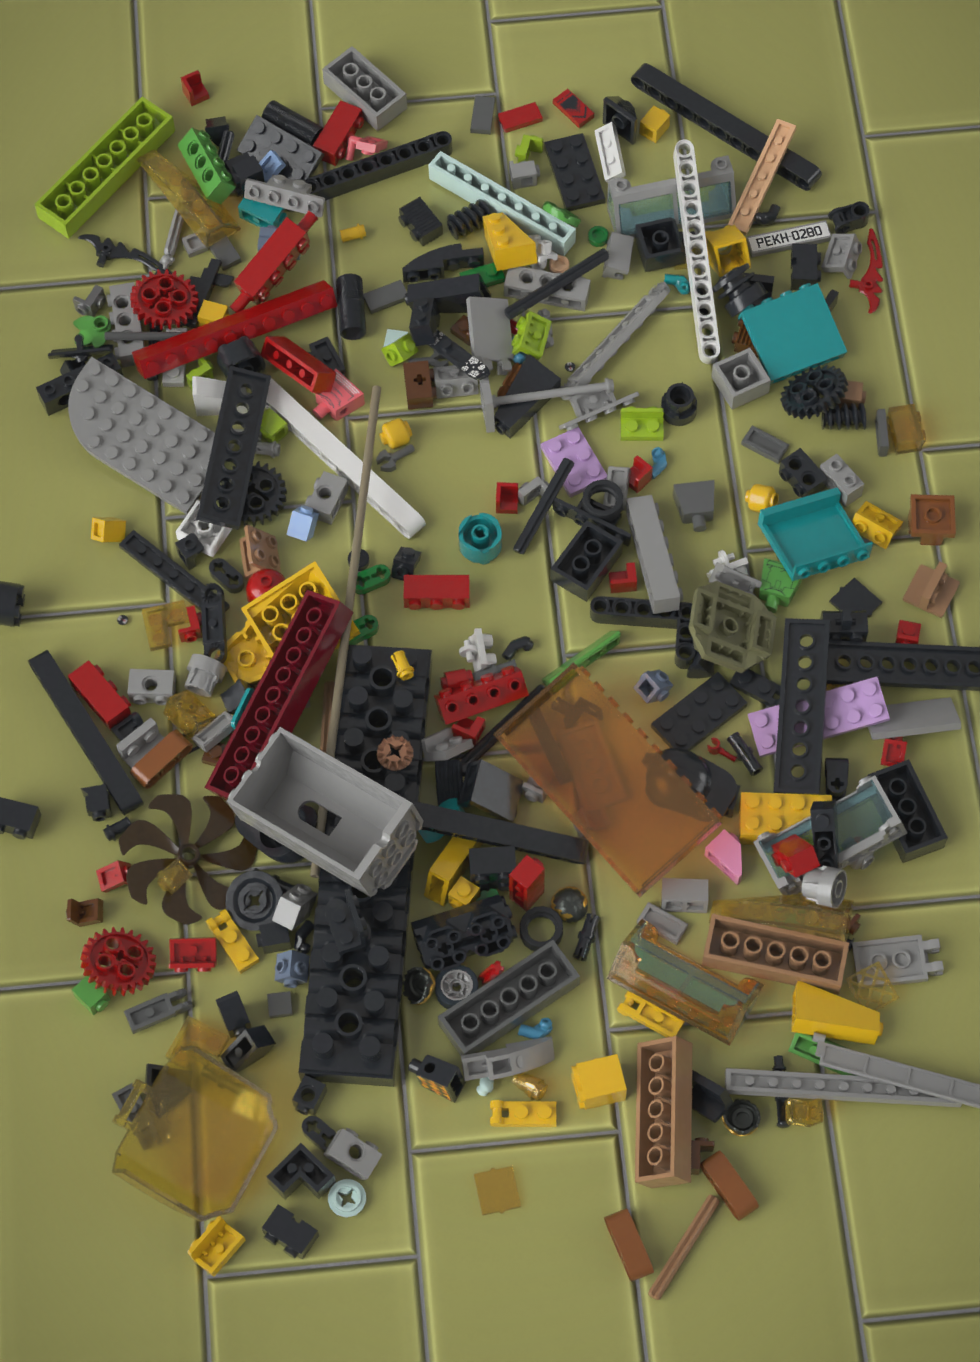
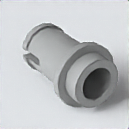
M258 441L255 454L270 455L271 458H275V456L280 454V444H277L276 441L272 443Z

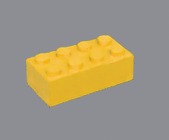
M741 792L739 799L740 844L755 845L753 842L764 832L769 831L770 833L778 834L811 816L810 809L813 801H832V795ZM812 829L799 836L813 845Z

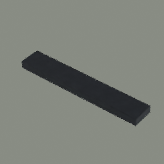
M135 530L119 544V547L201 611L202 601L200 594L205 586L203 583ZM210 591L208 599L215 598L216 593ZM225 601L226 612L230 608V605Z

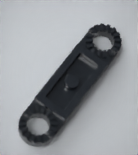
M210 583L203 587L200 594L202 601L201 615L204 655L211 657L215 650H220V657L216 658V660L223 664L227 659L224 591L218 584ZM217 590L218 594H216L215 598L209 600V592Z

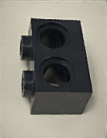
M801 448L780 461L779 475L785 482H789L798 497L816 494L826 488L827 476ZM790 467H797L798 470H794ZM804 482H810L812 485H807Z

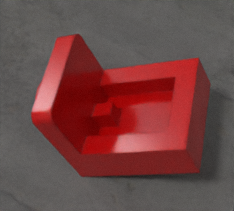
M195 605L186 607L191 627L178 630L181 642L191 643L199 638H203L200 629L202 615L201 612L196 613Z

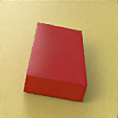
M536 102L498 113V119L505 133L543 121Z

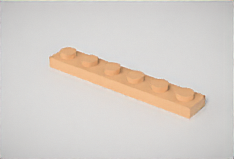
M780 119L776 120L728 225H735L743 235L747 236L755 215L797 129L794 124Z

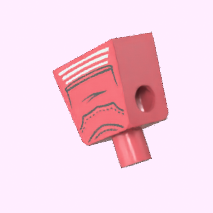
M337 369L334 370L337 375L331 392L315 394L318 406L312 412L319 420L327 414L334 420H340L365 404L364 393Z

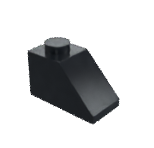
M237 990L216 999L219 1013L230 1038H238L245 1029L252 1028Z
M265 1025L248 1028L238 1036L220 1057L228 1070L232 1071V1074L235 1075L263 1058L276 1045V1042Z

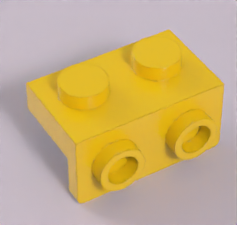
M218 1216L208 1224L206 1231L200 1238L192 1242L187 1253L195 1263L215 1277L246 1239L228 1225L221 1216Z

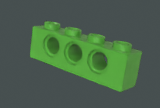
M191 128L177 146L206 199L222 204L236 188L232 181V176L227 172L224 161L217 154L216 147L212 145L209 134L204 130L199 131Z

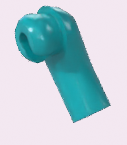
M665 273L664 282L666 284L674 285L683 295L690 292V284L685 276Z

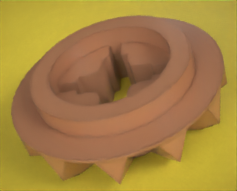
M392 735L390 738H384L382 743L378 745L377 758L384 768L394 771L401 770L411 763L413 748L410 741L404 739L403 736L395 737ZM390 747L394 748L395 750L400 749V758L395 754L392 756L390 755Z

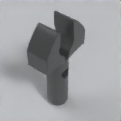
M435 350L434 354L430 357L410 358L408 361L428 360L429 365L433 367L449 366L448 360L438 361V359L445 358Z
M409 444L394 453H388L385 449L378 454L377 465L385 460L389 461L381 466V471L392 472L397 469L396 461L414 452L415 448L412 444Z

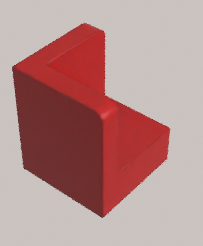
M199 70L180 77L183 93L191 106L210 99L209 93L202 83Z
M637 455L634 458L633 466L630 468L629 487L638 494L652 480L653 467Z
M497 482L496 513L518 514V483Z
M635 562L626 563V571L609 572L610 593L637 591Z
M479 716L476 717L475 721L464 718L459 720L457 724H453L451 730L454 737L462 736V739H472L474 746L478 743L486 729L485 719Z

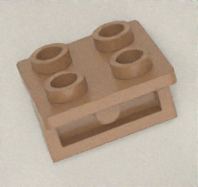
M246 525L244 527L245 537L239 539L244 577L249 579L253 573L267 568L281 573L276 537Z
M939 561L935 570L921 564L903 597V601L942 618L960 582L945 573L947 564Z

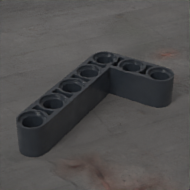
M598 596L592 599L590 603V618L595 623L676 629L674 659L676 666L680 669H688L694 663L696 650L694 649L693 637L689 630L690 618L683 617L684 614L691 615L692 603L680 602L679 610L666 612L670 616L665 617L661 613L653 614L650 600L605 596ZM596 608H603L604 611L598 612V611H596L595 609H596ZM623 609L626 613H619L617 610ZM646 611L648 612V614L641 615L639 612ZM689 634L691 637L684 638L681 635ZM688 654L690 657L682 658L680 655Z

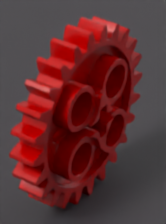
M157 269L156 275L151 271L149 272V277L142 275V281L136 280V286H132V293H130L133 314H138V320L144 319V325L151 322L153 329L156 325H160L161 330H163L164 326H168L169 330H171L174 324L177 328H180V322L187 324V318L193 319V313L197 312L198 292L195 291V285H191V280L187 279L184 281V274L177 277L176 271L171 275L168 269L165 270L164 274H161V271Z
M112 927L111 933H108L104 928L102 935L95 932L94 938L89 937L87 944H84L80 958L82 960L80 967L84 969L83 975L89 976L88 983L96 982L95 989L102 986L104 987L105 994L110 989L113 996L116 995L117 991H120L122 996H125L126 990H129L133 995L136 988L142 991L143 986L148 985L150 978H153L157 964L155 963L156 955L152 954L154 948L147 947L148 940L140 941L141 934L134 937L133 930H130L127 934L124 927L121 928L120 932H117Z

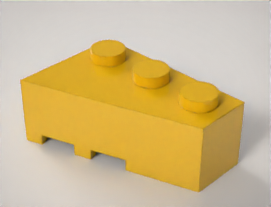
M503 212L483 216L485 239L497 271L537 263L536 243Z

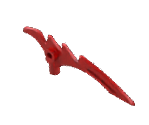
M872 228L869 229L867 240L870 250L869 268L861 278V281L850 279L849 288L859 289V292L868 298L870 304L869 314L876 311L880 299L874 293L883 292L876 283L877 281H883V278L876 270L877 268H883L880 246ZM871 241H873L876 249L877 260H875L874 249Z

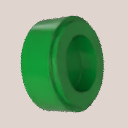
M594 226L589 230L588 241L592 246L602 247L607 244L609 233L606 228Z

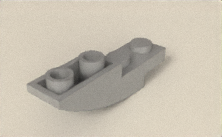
M552 1036L505 1044L506 1048L462 1055L461 1062L464 1080L468 1081L488 1077L489 1080H494L545 1065L555 1060Z

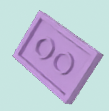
M579 427L541 443L540 448L554 472L557 471L563 458H568L574 462V466L563 484L570 498L584 492L586 487L593 481L607 480L606 472Z

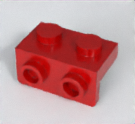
M216 937L169 939V969L174 968V972H188V968H198V972L212 971L211 968L216 967Z

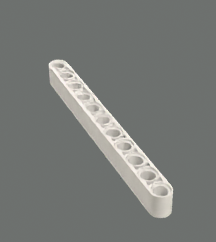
M683 139L677 142L673 159L699 358L705 364H712L720 353L717 320L695 151L691 141ZM685 149L688 151V154L682 155L679 150ZM688 169L691 174L685 175L681 170ZM684 189H691L694 194L688 195L684 192ZM692 208L696 211V214L690 215L686 210ZM695 228L699 234L693 235L689 232V229ZM692 249H699L701 251V254H693ZM700 268L704 271V274L698 275L694 272V269ZM702 288L707 294L700 295L697 289ZM699 309H707L709 315H702ZM702 329H709L712 335H704ZM711 349L715 355L708 356L704 350Z
M271 378L265 408L268 409L270 407L287 422L288 429L336 474L347 479L348 485L359 494L363 462ZM371 470L367 502L401 534L410 539L426 525L425 520Z

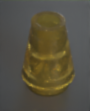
M524 1072L514 1075L511 1081L531 1100L540 1101L548 1089V1085L544 1083L543 1079Z

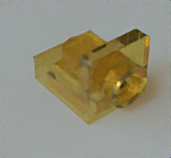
M177 858L163 871L161 870L157 873V884L163 891H169L173 894L193 874Z
M790 1098L785 1100L786 1124L812 1127L823 1122L824 1110L822 1099L804 1101Z

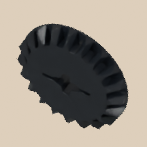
M262 871L245 872L236 877L227 890V912L239 927L257 931L259 930V925L274 923L272 919L280 897L283 895L282 887L268 873ZM261 895L258 900L260 905L250 906L252 903L251 897Z

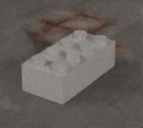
M353 46L322 69L324 84L344 102L361 108L364 120L377 131L407 109L406 93Z

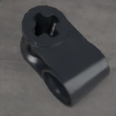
M859 201L833 209L828 214V217L834 223L835 233L845 234L849 231L865 227L868 224L870 209L867 203Z
M825 758L826 795H832V801H838L846 796L849 771L848 758Z

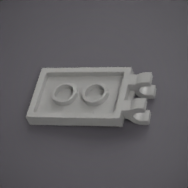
M468 297L466 303L471 354L487 366L489 370L493 369L492 361H497V375L505 376L507 371H512L510 361L514 359L512 354L513 346L511 345L510 319L504 313L505 308L508 307V299Z
M922 935L852 942L858 989L927 982L928 975H943V962L935 961L929 963L927 953H939V938L922 941Z

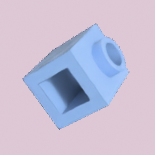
M308 506L294 509L286 535L307 542L313 538L319 513L314 512L313 508Z

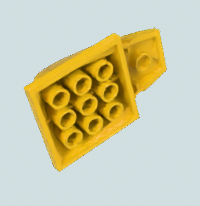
M316 561L241 608L248 620L245 622V627L240 632H236L227 641V659L223 663L235 683L238 679H241L252 685L261 680L307 590L340 601ZM353 620L349 641L361 634ZM339 640V642H338V644H337L335 650H336L337 648H339V646H340V640Z

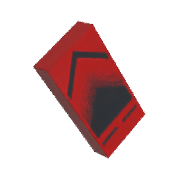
M566 89L553 99V104L578 128H581L594 118L595 113L569 89Z

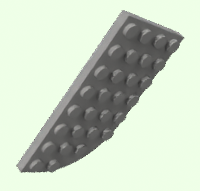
M91 357L77 376L69 396V418L79 443L97 460L187 515L202 494L215 432ZM231 443L228 446L233 450L234 444Z

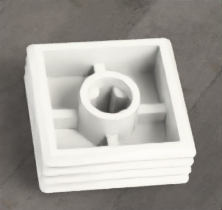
M197 500L176 530L177 539L180 540L191 533H195L204 546L203 553L214 557L232 528L196 520L200 500Z

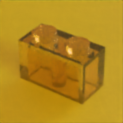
M908 404L889 407L887 421L896 455L921 451L923 442H926V434L924 429L921 430V415L919 411H916L915 405Z

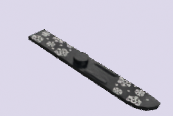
M437 329L436 344L428 346L475 380H482L490 375L487 366Z

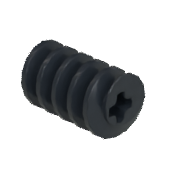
M478 199L475 204L470 203L468 207H463L461 211H455L454 215L449 214L447 216L448 229L452 236L458 240L459 232L462 236H466L465 229L470 233L473 232L472 225L479 229V222L481 221L483 224V216L490 215L491 212L486 203Z
M835 403L834 409L828 408L826 414L822 412V430H824L826 424L829 425L830 430L833 429L834 424H837L838 430H841L843 424L846 425L847 430L850 429L851 424H854L855 430H858L860 424L863 425L864 430L866 429V409L863 403H860L858 408H856L855 403H851L849 409L846 403H842L841 408Z

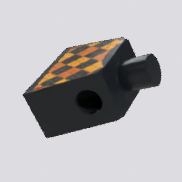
M426 1055L423 1061L413 1058L408 1067V1071L416 1074L421 1086L454 1103L466 1084L458 1066L430 1055Z

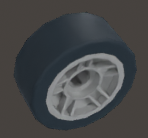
M463 965L440 972L435 980L436 997L438 1002L446 1009L451 1008L479 989L476 974L469 967ZM461 985V989L459 991H454L452 988V986L456 987Z

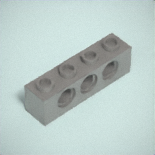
M524 266L510 268L507 271L504 283V296L521 299L562 273L547 272L543 269H531ZM579 277L539 303L585 312L590 294L591 280Z
M134 282L109 286L110 294L107 295L108 307L113 309V312H109L111 325L115 324V329L112 332H142L141 320H138V314H133V308H131L130 293H132V286H135ZM113 340L118 343V347H115L114 350L116 359L121 361L122 367L135 366L132 352L144 348V340Z

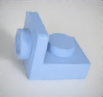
M270 150L259 162L263 169L265 183L273 175H278L286 166L273 150Z

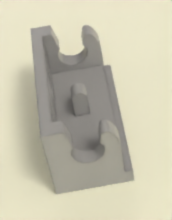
M615 232L611 233L606 247L609 259L604 262L602 277L622 280L624 276L622 274L628 275L634 237Z
M718 562L708 581L709 583L719 581L750 594H753L755 587L760 588L762 584L756 578Z
M662 878L661 909L666 912L707 913L708 879Z

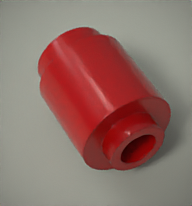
M465 668L444 672L443 677H440L442 689L460 687V683L468 680L474 682L472 671L470 669L465 670Z

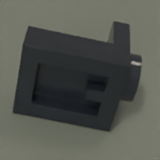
M191 533L175 542L177 553L188 570L196 567L195 558L204 551V546L195 533Z

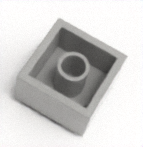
M751 348L713 364L712 379L732 410L769 393L771 380Z

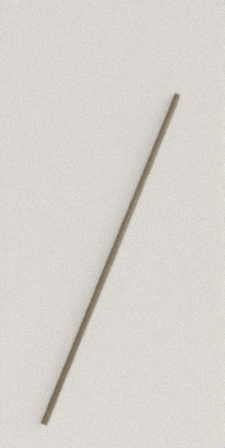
M373 386L345 599V606L353 611L381 394L380 386ZM352 617L340 638L326 754L333 758L335 757ZM319 805L316 829L325 834L328 810ZM312 862L310 876L318 878L320 867Z

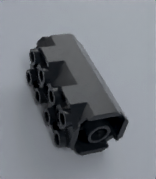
M499 894L411 922L412 933L417 950L422 955L420 958L424 968H432L441 972L460 966L466 957L474 954L488 957L501 953L509 947L513 939L518 938L516 928L510 918H513L511 909L506 904L504 896H499Z

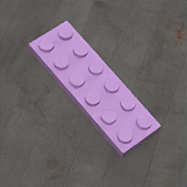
M878 677L826 691L823 740L890 721ZM801 701L796 705V709L800 712L806 711L809 707V704L805 701ZM779 705L748 714L760 758L776 753ZM798 723L795 726V732L799 734L807 730L805 723Z

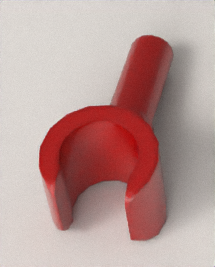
M711 738V742L716 747L707 745L709 753L712 755H723L735 762L737 758L721 747L719 739Z

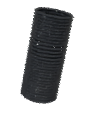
M275 100L266 105L261 117L312 147L323 130L322 126Z
M352 273L344 274L336 280L340 336L347 340H357L364 337L367 333L363 282L359 275Z

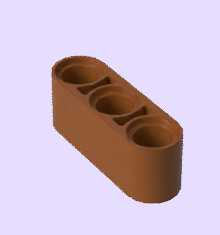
M175 729L132 767L130 774L145 789H149L192 750L193 744L179 730Z
M720 1150L700 1163L702 1172L738 1221L759 1208L753 1194Z
M625 1208L604 1217L607 1229L630 1281L632 1282L654 1273L651 1261L628 1209Z

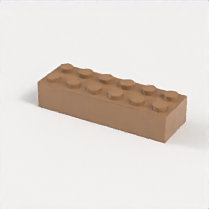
M712 914L701 966L795 986L797 981H802L832 994L839 995L849 942Z
M678 1036L641 1042L637 1046L635 1183L649 1188L691 1183L693 1043Z

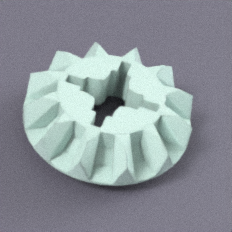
M343 1179L336 1182L328 1194L330 1209L336 1215L345 1218L356 1216L364 1209L366 1203V1193L362 1185L351 1179ZM352 1192L351 1199L354 1203L347 1202L346 1205H343L341 1195L347 1196Z

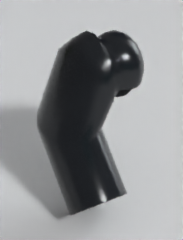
M772 204L768 212H757L755 222L761 225H772L781 208L776 204Z
M527 636L514 639L509 643L502 657L511 661L519 649L523 648L525 651H530L534 643Z
M306 920L295 934V951L306 955L311 947L310 944L305 943L306 938L314 929V924L309 920Z

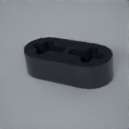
M216 558L210 562V575L223 588L234 594L243 590V576L226 560ZM215 567H222L224 574L219 570L215 571ZM229 578H231L233 581L238 580V585H231Z
M308 1116L302 1122V1130L305 1137L325 1153L328 1147H325L326 1141L323 1137L325 1136L331 1140L336 1132L317 1116ZM317 1123V1129L320 1134L313 1130L308 1132V1124L314 1125Z

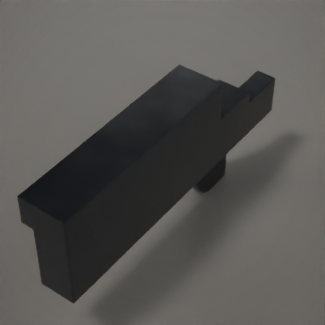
M211 258L208 268H204L200 278L190 276L191 285H195V291L198 292L197 312L193 313V319L187 318V324L180 322V327L197 328L199 325L198 313L203 301L209 300L214 285L229 287L232 284L233 276L218 273L222 264L221 260Z

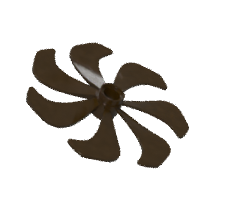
M158 795L148 806L149 809L165 811L170 816L179 834L182 845L180 848L157 826L146 820L135 821L126 829L119 839L122 855H125L136 845H150L177 856L176 858L147 860L132 865L126 875L132 899L147 905V887L160 874L179 865L181 870L171 882L162 901L163 912L168 917L185 925L193 924L202 919L201 915L189 907L186 899L188 870L192 868L195 870L201 889L210 906L218 910L226 909V893L229 887L218 883L209 876L198 864L199 860L237 871H244L253 865L257 848L243 838L240 845L231 850L200 854L199 849L223 835L235 822L233 811L218 796L203 797L210 810V818L205 830L195 844L189 843L192 821L191 803L183 795ZM184 853H191L194 858L186 860L182 855Z

